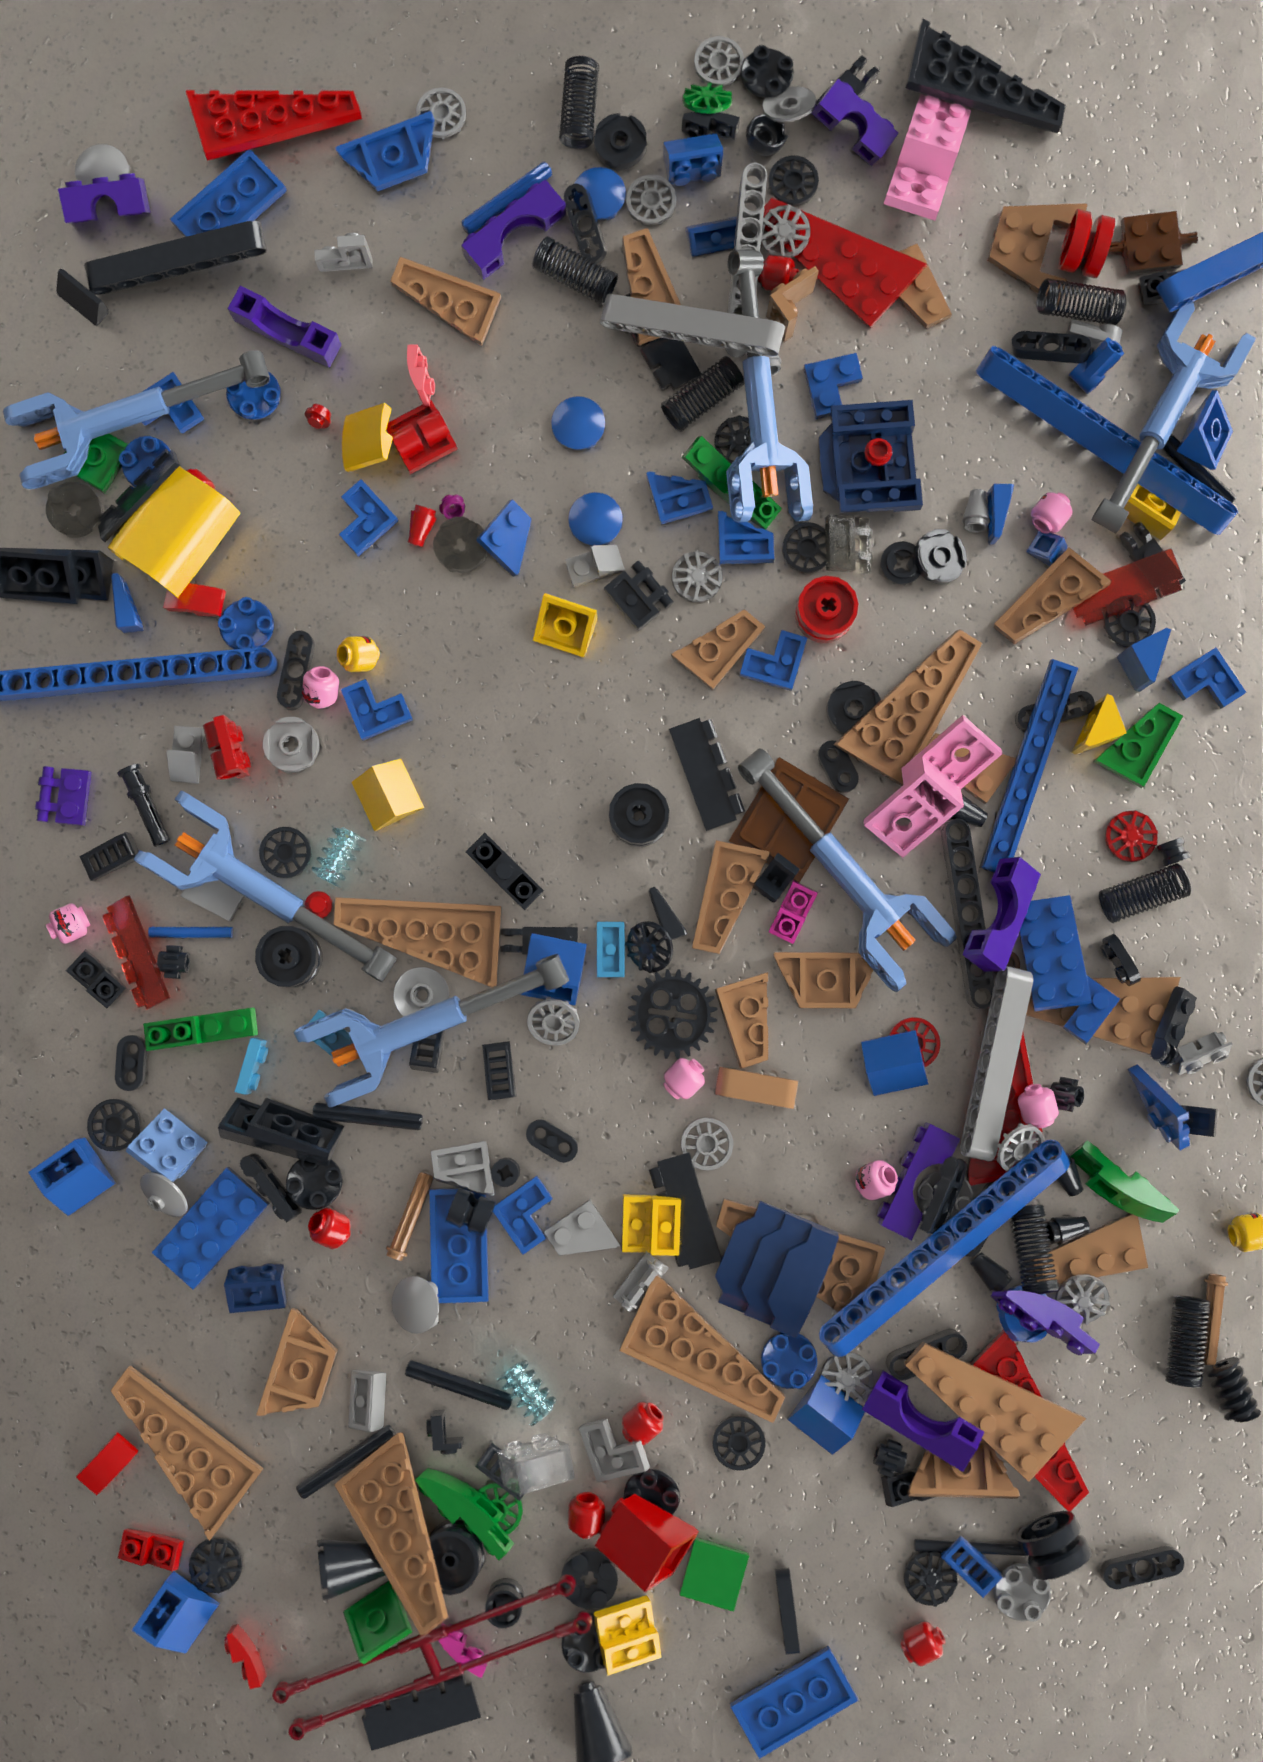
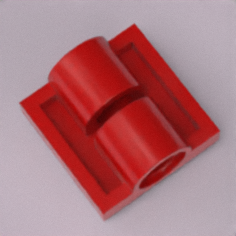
M430 400V406L422 404L388 422L386 431L393 437L392 442L410 475L458 450L438 409H436L432 400Z
M225 715L213 717V721L203 725V730L209 751H216L210 755L216 779L224 780L234 777L240 779L249 776L248 768L251 767L248 753L243 752L241 742L244 741V735L240 725L236 726L235 722Z

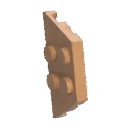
M773 953V957L799 1008H856L873 972V969L859 953Z
M295 1308L290 1310L256 1414L258 1416L281 1411L289 1412L300 1408L318 1407L321 1403L338 1350Z
M983 1438L963 1472L928 1450H925L908 1490V1496L1017 1499L1020 1497V1493L1017 1487L1014 1488L1006 1474L1007 1469L1002 1460L996 1456L995 1450Z

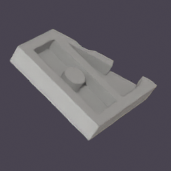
M588 1200L544 1231L559 1256L611 1249L620 1246L619 1241L591 1200Z

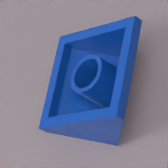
M1212 390L1195 412L1177 449V452L1210 470L1216 469L1233 433L1217 390Z
M1165 628L1131 645L1116 656L1135 691L1140 692L1156 681L1171 629Z
M916 1030L861 1041L866 1073L874 1096L929 1085Z
M820 1374L787 1420L833 1455L853 1439L865 1411L862 1410L863 1406L849 1396L848 1401H846L843 1390H840L839 1394L835 1393L837 1386H827L825 1383L831 1381Z

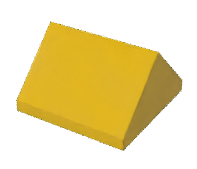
M1137 484L1124 507L1125 510L1129 511L1128 520L1135 524L1138 522L1142 523L1150 534L1159 540H1162L1172 531L1181 514L1180 511L1140 484Z
M544 593L533 641L584 658L598 619L597 610Z
M1106 694L1095 702L1094 709L1088 714L1071 753L1077 755L1110 743L1127 733L1113 696Z
M402 759L372 766L351 782L374 831L380 830L424 809Z

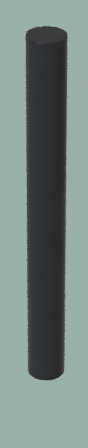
M914 1539V1551L945 1552L955 1541ZM968 1541L981 1554L1028 1556L1022 1552L1019 1544ZM961 1546L955 1553H963L965 1549Z

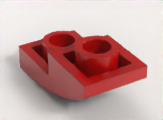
M189 583L178 598L167 590L163 608L172 612H192L197 616L221 617L226 591L220 588Z
M117 1432L100 1449L97 1455L80 1470L75 1478L97 1496L122 1471L139 1450Z
M125 1529L122 1535L118 1559L139 1566L150 1564L173 1572L179 1567L184 1541L147 1531Z
M239 1624L232 1625L224 1639L226 1653L231 1655L232 1663L244 1661L241 1666L242 1676L244 1680H248L249 1690L259 1688L266 1678L261 1657L245 1630Z

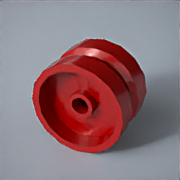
M1076 209L1064 237L1059 270L1073 273L1081 263L1082 276L1097 279L1104 266L1111 245L1115 218L1100 215L1092 226V213Z
M822 576L813 579L804 587L796 603L795 619L798 628L805 637L814 642L830 643L839 640L847 634L857 616L859 603L856 592L848 582L839 577ZM822 608H828L829 610L824 612Z

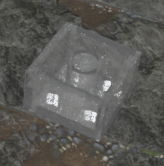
M547 1433L535 1435L532 1437V1441L522 1444V1441L508 1443L505 1445L506 1449L497 1451L503 1486L521 1495L575 1479L569 1444L558 1440L557 1437L548 1436Z

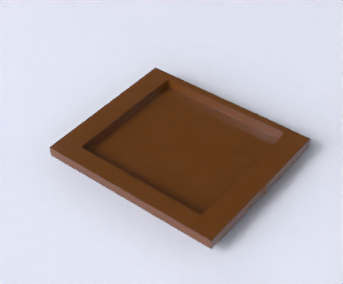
M779 757L771 772L824 834H829L849 798ZM761 786L729 842L769 851L770 855L765 863L768 865L777 853L781 854L800 869L793 878L794 881L800 883L815 858L810 851L813 844L809 842Z

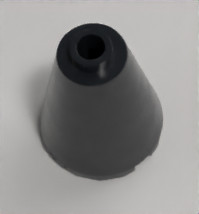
M317 1540V1546H323V1551L318 1552L320 1582L322 1589H327L326 1593H322L323 1601L386 1576L367 1542Z
M594 1681L578 1685L579 1691L574 1693L576 1762H620L631 1757L633 1753L632 1747L602 1686H595Z

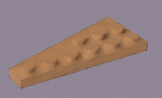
M956 630L833 745L900 786H903L901 768L927 746L982 643L964 631Z
M335 897V926L487 986H497L501 906Z
M1181 977L1141 978L1140 982L1132 986L1120 983L1117 978H1091L1120 998L1092 1037L1151 1055L1150 1050H1152L1155 1034L1174 987L1179 985ZM1030 994L1026 1016L1064 1027L1079 1006L1034 1012Z
M723 1198L716 1227L731 1237L735 1225L753 1217L756 1208ZM838 1233L839 1239L817 1298L835 1311H841L877 1280L886 1249L884 1246ZM861 1318L857 1319L854 1324L858 1323Z
M658 1274L656 1275L644 1294L619 1351L774 1423L785 1395Z
M924 1342L904 1361V1364L959 1417L984 1431L982 1438L1028 1482L1086 1420L1084 1416L1063 1408L1059 1404L1037 1396L1033 1392L985 1372L972 1364L961 1361Z
M129 1366L110 1391L127 1417L132 1419L141 1433V1438L145 1444L148 1443L155 1454L154 1458L177 1493L182 1495L190 1507L189 1511L195 1519H198L205 1530L204 1534L210 1541L264 1468L134 1367Z
M397 1433L334 1485L418 1632L423 1636L448 1618L404 1435L403 1433Z

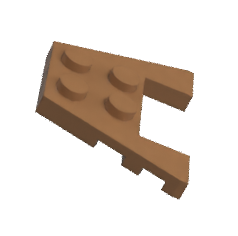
M1088 204L1004 206L987 261L1014 279L1019 278L1037 294L1042 282L1047 278L1066 281L1067 279L1040 272L1053 224L1068 228L1076 209L1086 211ZM1050 285L1048 286L1045 296H1047ZM1060 293L1057 300V306L1059 305Z

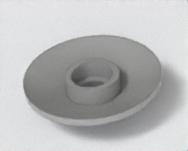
M791 86L779 96L765 98L763 112L768 118L775 121H795L807 116L814 110L816 96L807 88Z
M426 967L413 968L405 972L398 979L394 988V1003L397 1010L404 1017L449 999V988L445 979L437 971ZM420 990H425L428 994L427 998L423 1001L418 998Z
M148 1172L142 1176L140 1180L141 1189L153 1210L161 1211L172 1217H181L186 1213L188 1209L186 1198L171 1180L155 1172Z

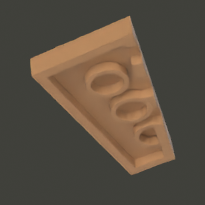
M648 228L623 236L622 246L630 296L681 305ZM637 334L638 346L661 337Z
M400 257L390 280L391 285L482 346L500 302L501 294Z
M1069 547L994 623V628L1015 645L1109 586L1111 580Z
M716 840L692 945L693 949L715 954L721 953L753 889V885L757 881L770 855L769 851Z
M1130 1213L1116 1221L1102 1225L1099 1229L1085 1233L1071 1242L1053 1248L1051 1252L1040 1254H1053L1052 1257L1031 1259V1262L1054 1259L1053 1262L1033 1264L1032 1267L1054 1264V1267L1035 1269L1033 1272L1055 1269L1056 1271L1053 1273L1036 1274L1034 1277L1056 1274L1057 1276L1054 1278L1038 1279L1035 1282L1057 1279L1058 1284H1062L1066 1279L1075 1275L1086 1274L1101 1277L1148 1268L1139 1219Z

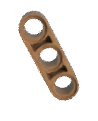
M719 1067L715 1095L794 1109L799 1081Z

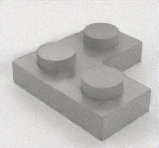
M347 233L344 236H337L338 248L326 246L322 250H314L315 262L320 272L373 268L372 256L365 235Z
M607 1418L586 1423L579 1427L597 1482L645 1472L650 1468L642 1442L637 1441L616 1445Z

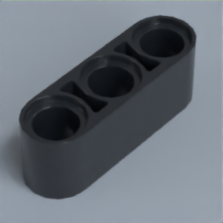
M945 1329L892 1351L886 1358V1366L897 1380H908L916 1375L907 1366L902 1371H895L894 1363L898 1359H907L922 1342L959 1359L967 1352V1341L956 1330ZM950 1338H958L959 1344L957 1348L947 1350L946 1342Z

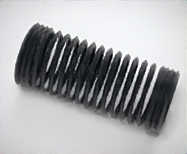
M573 56L565 62L559 140L563 145L575 149L587 148L593 143L599 64L596 60L587 56ZM584 64L595 68V70L583 66H577L572 68L569 67L572 65ZM575 69H586V70H590V71H592V72L574 71V70H575ZM575 83H585L589 85H578ZM575 87L586 88L589 90L576 89ZM574 92H583V93H588V94L583 95V94H577V93H574ZM575 97H585L588 99H578ZM573 101H582V102H586V103H585V104H582V103H576V102H573ZM574 106H583L587 108H577ZM573 115H581V116H585V117H576V116H573ZM565 134H567V135H569V136H572V137H576V138H586V137H589V139H586V140H576V139H572V138H569V137L565 136Z
M549 236L545 237L538 246L532 262L533 269L548 275L550 278L553 277L554 280L557 279V282H561V284H565L567 287L569 286L570 289L582 293L583 296L586 295L587 298L594 300L596 303L601 304V306L605 304L606 296L613 293L618 281V273L610 271V269L606 270L601 264L597 266V262L593 263V260L589 261L588 257L585 258L580 253L576 254V251L572 252L571 248L568 249V246L564 247L563 244L556 242L555 239ZM556 245H557L556 251L554 252V254H553V256H552V259H551L550 263L548 264V261H549V259H550V257H551V255H552V253H553V250H554V248H555ZM561 248V251L556 259V262L552 267L553 261L556 258L559 249ZM564 250H565V254H564V256H563V258H562V260H561V262H560V265H559L558 268L556 269L557 264H558V262H559V260H560V258H561V256H562V253H563ZM568 253H569L568 259H567V261H566V263H565L563 269L561 270V267H562V265H563V263H564V261H565V258H566V256H567ZM573 256V259H572V261H571V263H570V265H569V268H568V270H567L566 273H565L566 267H567V265H568V263H569L571 257ZM578 257L577 262H576V264H575V266H574V268H573L571 274L569 275V272H570V270H571V268H572V266H573V264H574V261H575L576 258ZM581 259H582V262H581V264H580V267H579V269H578L576 275H575L574 278H573V275H574V273H575V270H576V268H577L579 262H580ZM585 264V267H584V269H583V272L581 273L579 279L577 280V278H578V276H579V273H580V271H581L583 265ZM590 265L589 270H588V272H587V274H586L584 280L582 281V278H583V276H584V274H585V272H586L588 266ZM593 267H594V270H593V272H592V275H591L590 279L588 280V282H587V284H586V281H587V279H588V276H589L591 270H592ZM598 270V273H597V275H596V277H595V279H594L592 285L590 286V284H591V282H592V279H593V277H594L596 271ZM602 273L601 278H600L598 284L596 285V282H597V280H598L600 274Z
M1045 279L1037 295V311L1039 314L1048 316L1051 314L1052 316L1056 315L1062 318L1069 317L1070 319L1101 322L1102 324L1117 325L1121 321L1126 308V294L1122 289H1110L1108 287L1060 281L1058 279ZM1050 285V288H1049L1048 293H1047V296H1046V301H1045L1046 291H1047V289H1048V286ZM1060 293L1059 305L1056 310L1057 300ZM1065 293L1064 304L1061 310L1062 299ZM1069 293H1070L1069 301H1068V306H1067V309H1066V302H1067L1068 295H1069ZM1073 294H1074L1073 305H1072V309H1071V311H1070L1071 301H1072V297H1073ZM1078 294H1079V300H1078V303H1077V308H1076V311H1075V313H1074L1075 304H1076V299H1077V296H1078ZM1087 295H1088V301H1087V304H1086V310H1085V313H1084V315H1083V310H1084V306H1085V302H1086V297H1087ZM1092 295H1093L1092 303H1091V308H1090V312H1089V315H1088V309H1089V305H1090V300H1091V297H1092ZM1082 296H1083V302H1082L1081 310H1080V313H1079V307H1080V303H1081V298H1082ZM1101 296H1102V301H1101V304H1100L1099 314H1098V316H1097V311H1098V307H1099V301H1100V298H1101ZM1096 297H1097V302H1096V305H1095V311H1094V314H1093V316H1092V311H1093V308H1094L1095 299H1096ZM1105 298H1106V303H1105V307H1104V312H1103V316H1102V318H1101V313H1102L1103 306H1104V300H1105ZM1114 302H1115V308H1114V312H1113V315H1112L1113 305H1114Z
M724 356L719 359V362H715V365H711V368H707V371H704L703 374L693 379L692 382H688V385H684V388L673 394V397H669V400L663 401L661 409L670 424L677 431L682 432V430L688 427V424H692V421L696 422V418L700 419V416L707 413V410H711V407H715V404H719V401L723 402V398L726 399L727 396H730V393H734V390L740 389L745 384L744 377L735 362L728 356ZM718 370L722 373L724 379L720 376ZM711 377L715 380V382H716V384L718 385V387H717V386L715 385V383L712 381ZM707 380H709V382L712 384V386H713V388L715 389V391H714V390L712 389V387L709 385V383H708ZM703 382L707 385L708 389L710 390V392L712 393V395L715 397L716 401L712 398V396H711V394L709 393V391L705 388ZM721 383H722V384L724 385V387L727 389L728 393L724 390V388H723V386L721 385ZM700 386L704 389L705 393L707 394V396H708V397L710 398V400L712 401V404L709 402L708 398H707L706 395L703 393V391L701 390ZM696 389L700 392L704 400L707 402L708 406L704 403L700 395L697 393ZM693 393L697 396L701 404L704 406V409L701 407L697 399L694 397ZM689 395L694 400L696 405L699 407L701 412H699L696 406L693 404V402L689 398ZM685 398L689 401L696 414L692 411ZM682 402L686 405V407L688 408V410H689L690 413L692 414L693 418L689 415V413L687 412V410L684 408ZM678 405L683 409V411H684L685 414L687 415L689 421H688L687 418L684 416V414L681 412V410H680V408L678 407Z
M1175 863L1158 871L1155 870L1145 874V876L1141 875L1136 877V879H1131V881L1127 880V882H1122V884L1118 883L1117 886L1113 885V887L1100 890L1099 900L1106 918L1109 922L1114 923L1120 921L1121 918L1125 920L1130 915H1139L1144 910L1148 911L1154 907L1157 908L1158 905H1166L1167 902L1171 903L1172 900L1176 901L1177 899L1189 897L1191 895V884L1184 868L1180 864ZM1178 877L1182 883L1183 889L1179 883Z
M1039 1204L1024 1206L1011 1217L1010 1223L1013 1224L1011 1228L1014 1229L1012 1233L1015 1234L1013 1238L1016 1239L1014 1243L1017 1244L1014 1248L1018 1249L1015 1253L1019 1254L1016 1258L1020 1259L1017 1263L1020 1264L1018 1267L1021 1269L1019 1273L1022 1274L1020 1279L1023 1280L1021 1284L1024 1285L1022 1291L1045 1294L1059 1291L1057 1279L1040 1282L1029 1281L1054 1278L1057 1275L1027 1276L1053 1273L1056 1270L1026 1271L1051 1268L1055 1265L1024 1266L1050 1263L1054 1259L1033 1262L1023 1261L1052 1257L1053 1254L1031 1257L1022 1256L1051 1252L1052 1249L1030 1252L1021 1251L1050 1247L1051 1244H1039L1028 1247L1019 1246L1049 1242L1050 1239H1038L1027 1242L1018 1241L1048 1237L1050 1234L1044 1233L1026 1237L1017 1236L1047 1232L1049 1229L1042 1228L1016 1232L1023 1229L1046 1227L1048 1225L1040 1223L1045 1222L1047 1219L1039 1218L1046 1215L1044 1206ZM1020 1219H1032V1220H1026V1221H1022V1222H1014V1221H1017V1220H1020ZM1022 1224H1033L1023 1227H1015Z
M1176 1295L1173 1297V1304L1179 1307H1173L1172 1309L1181 1312H1172L1173 1315L1179 1317H1172V1320L1178 1322H1171V1324L1178 1327L1170 1328L1177 1332L1170 1333V1335L1176 1337L1169 1338L1175 1342L1168 1343L1174 1347L1168 1348L1173 1352L1168 1353L1172 1357L1167 1358L1171 1362L1167 1363L1170 1367L1166 1368L1169 1372L1166 1373L1165 1380L1178 1386L1201 1388L1204 1378L1202 1376L1204 1374L1202 1369L1205 1368L1202 1365L1205 1363L1203 1360L1205 1355L1203 1354L1206 1353L1204 1349L1207 1347L1205 1339L1208 1337L1206 1329L1209 1327L1207 1325L1209 1322L1207 1318L1210 1317L1207 1313L1210 1312L1211 1302L1201 1298ZM1188 1313L1202 1314V1315H1205V1316H1197V1315L1188 1314ZM1188 1318L1201 1319L1204 1321H1197ZM1191 1329H1200V1330H1203V1331H1195V1330H1191ZM1190 1334H1199V1335H1202L1203 1337H1198V1336L1190 1335ZM1190 1339H1199L1203 1342H1198ZM1189 1344H1197V1345H1201V1346H1203V1347H1197V1346H1193V1345H1189ZM1188 1349L1200 1350L1202 1352H1196Z

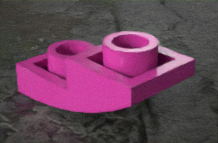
M793 880L769 929V933L794 944L818 892Z
M460 1629L438 1640L445 1651L457 1663L461 1662L462 1664L484 1656V1652L476 1647H465L467 1634L463 1633L464 1631ZM487 1663L471 1668L468 1671L482 1678Z

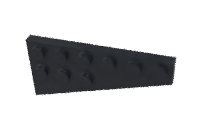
M924 18L922 19L906 89L1058 134L1062 127L1065 104L1039 88L1032 90L1022 84L1023 79L1016 74L1013 77L1001 71V65L968 45H958L950 40L952 35L945 31H942L940 34L929 27L931 24Z

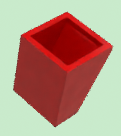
M633 1494L626 1499L620 1498L611 1509L613 1515L610 1520H607L602 1525L599 1533L600 1537L594 1546L646 1593L674 1574L699 1531L651 1502Z

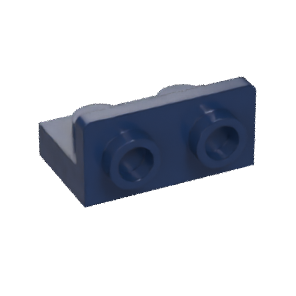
M265 1264L255 1267L238 1266L229 1269L224 1283L229 1313L286 1308L287 1299L283 1283L284 1265Z

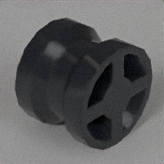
M1184 837L1157 846L1158 851L1164 856L1162 861L1164 867L1191 857L1190 853L1184 848Z
M505 1157L499 1159L491 1169L493 1181L501 1187L512 1186L520 1176L519 1164L512 1158Z

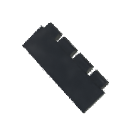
M630 332L637 347L644 345L641 344L638 346L637 333ZM658 338L647 342L648 345L640 349L650 370L658 366L661 367L653 372L661 390L669 387L675 390L702 374L684 341Z
M165 449L152 462L154 468L152 469L148 466L134 481L136 487L134 488L130 485L115 500L117 506L111 505L99 517L101 523L98 525L102 541L106 542L180 466L177 455L172 449L170 452Z
M700 718L670 728L669 731L705 830L709 831L736 821L735 815L745 812V808L739 793L728 797L727 792L737 787L730 767L720 771L718 769L719 766L728 763L721 743L717 742L709 745L708 741L718 738L712 719L701 722Z
M690 1152L657 1161L658 1167L649 1169L654 1189L665 1186L666 1191L659 1192L656 1196L681 1199L680 1240L682 1245H679V1256L674 1255L677 1266L688 1265L691 1270L721 1261L722 1257Z
M462 1674L444 1681L445 1691H442L441 1685L438 1683L416 1691L418 1697L416 1700L413 1692L410 1691L389 1699V1708H387L386 1701L364 1708L366 1715L362 1716V1721L371 1751L481 1718L472 1683L466 1684L465 1676Z

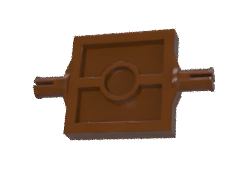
M1177 211L1123 217L1121 220V240L1111 242L1108 254L1122 253L1125 259L1127 274L1180 268L1183 265L1182 245L1197 244L1198 237L1196 236L1198 233L1181 234L1178 226Z

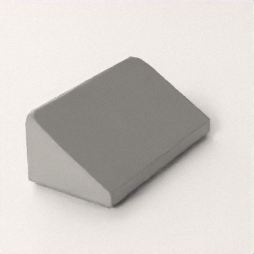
M353 1370L351 1372L348 1428L366 1432H373L383 1428L386 1389L385 1372Z

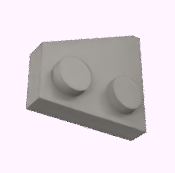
M486 1141L431 1151L436 1181L487 1196H495Z

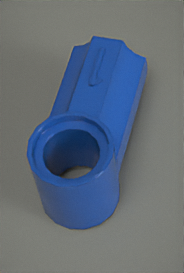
M1109 337L1106 338L1089 356L1088 360L1079 363L1070 372L1069 376L1088 395L1104 380L1105 374L1124 355L1121 345Z

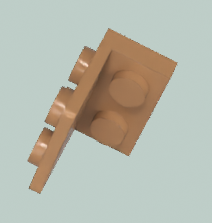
M816 266L810 270H801L794 276L793 281L786 285L782 283L771 291L766 318L780 322L785 326L783 342L792 338L798 318V310L795 304L814 291L819 272Z

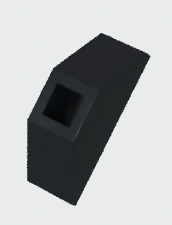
M485 832L465 851L524 911L544 892Z

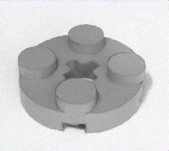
M284 717L277 720L266 731L263 738V751L271 764L284 772H299L314 764L319 752V738L314 728L301 718ZM293 737L294 741L298 743V747L294 748L293 752H289V749L284 747V743H288L290 738Z

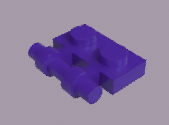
M43 766L42 777L38 779V785L41 787L39 801H36L35 810H38L36 821L48 822L49 812H56L55 823L86 826L92 772L61 768L60 779L53 778L54 768ZM52 788H59L57 803H50Z

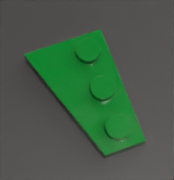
M1161 703L1156 704L1128 729L1126 734L1118 738L1093 762L1143 788L1182 720L1183 715Z

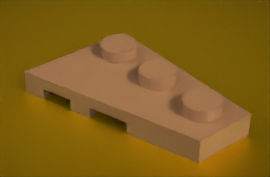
M918 243L899 251L927 263ZM927 264V267L899 297L904 303V307L925 329L950 319L952 315Z
M744 609L716 626L710 632L696 638L692 643L682 649H678L671 654V657L711 690H714L746 652L747 648L751 646L765 629V626Z
M935 733L928 742L927 746L940 734ZM959 748L955 751L954 755L964 757L969 753V750ZM1002 754L965 785L963 789L986 804L1014 766L1016 758Z
M768 972L714 989L740 1069L768 1060Z

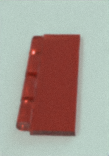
M1172 548L1103 573V575L1111 580L1110 585L1075 606L1073 610L1076 618L1082 617L1085 626L1104 619L1101 609L1106 608L1108 616L1111 617L1131 609L1128 599L1132 598L1135 607L1157 600L1155 589L1159 588L1162 597L1182 591L1179 581L1183 579Z
M125 896L108 906V913L102 915L108 933H117V936L111 938L118 958L127 959L121 966L128 984L136 983L137 987L131 989L137 1007L145 1006L147 1010L170 999V996L131 896Z

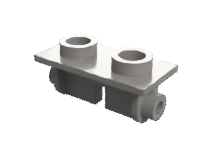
M1215 1031L1197 1040L1201 1047L1200 1050H1197L1193 1041L1176 1048L1179 1055L1175 1060V1064L1180 1063L1178 1075L1185 1072L1193 1074L1201 1070L1204 1064L1211 1061L1213 1063L1223 1061L1229 1056L1228 1054L1233 1043L1224 1044L1227 1042L1224 1033H1217Z
M646 1251L613 1297L622 1303L621 1305L626 1310L635 1313L650 1283L657 1274L662 1278L668 1267Z

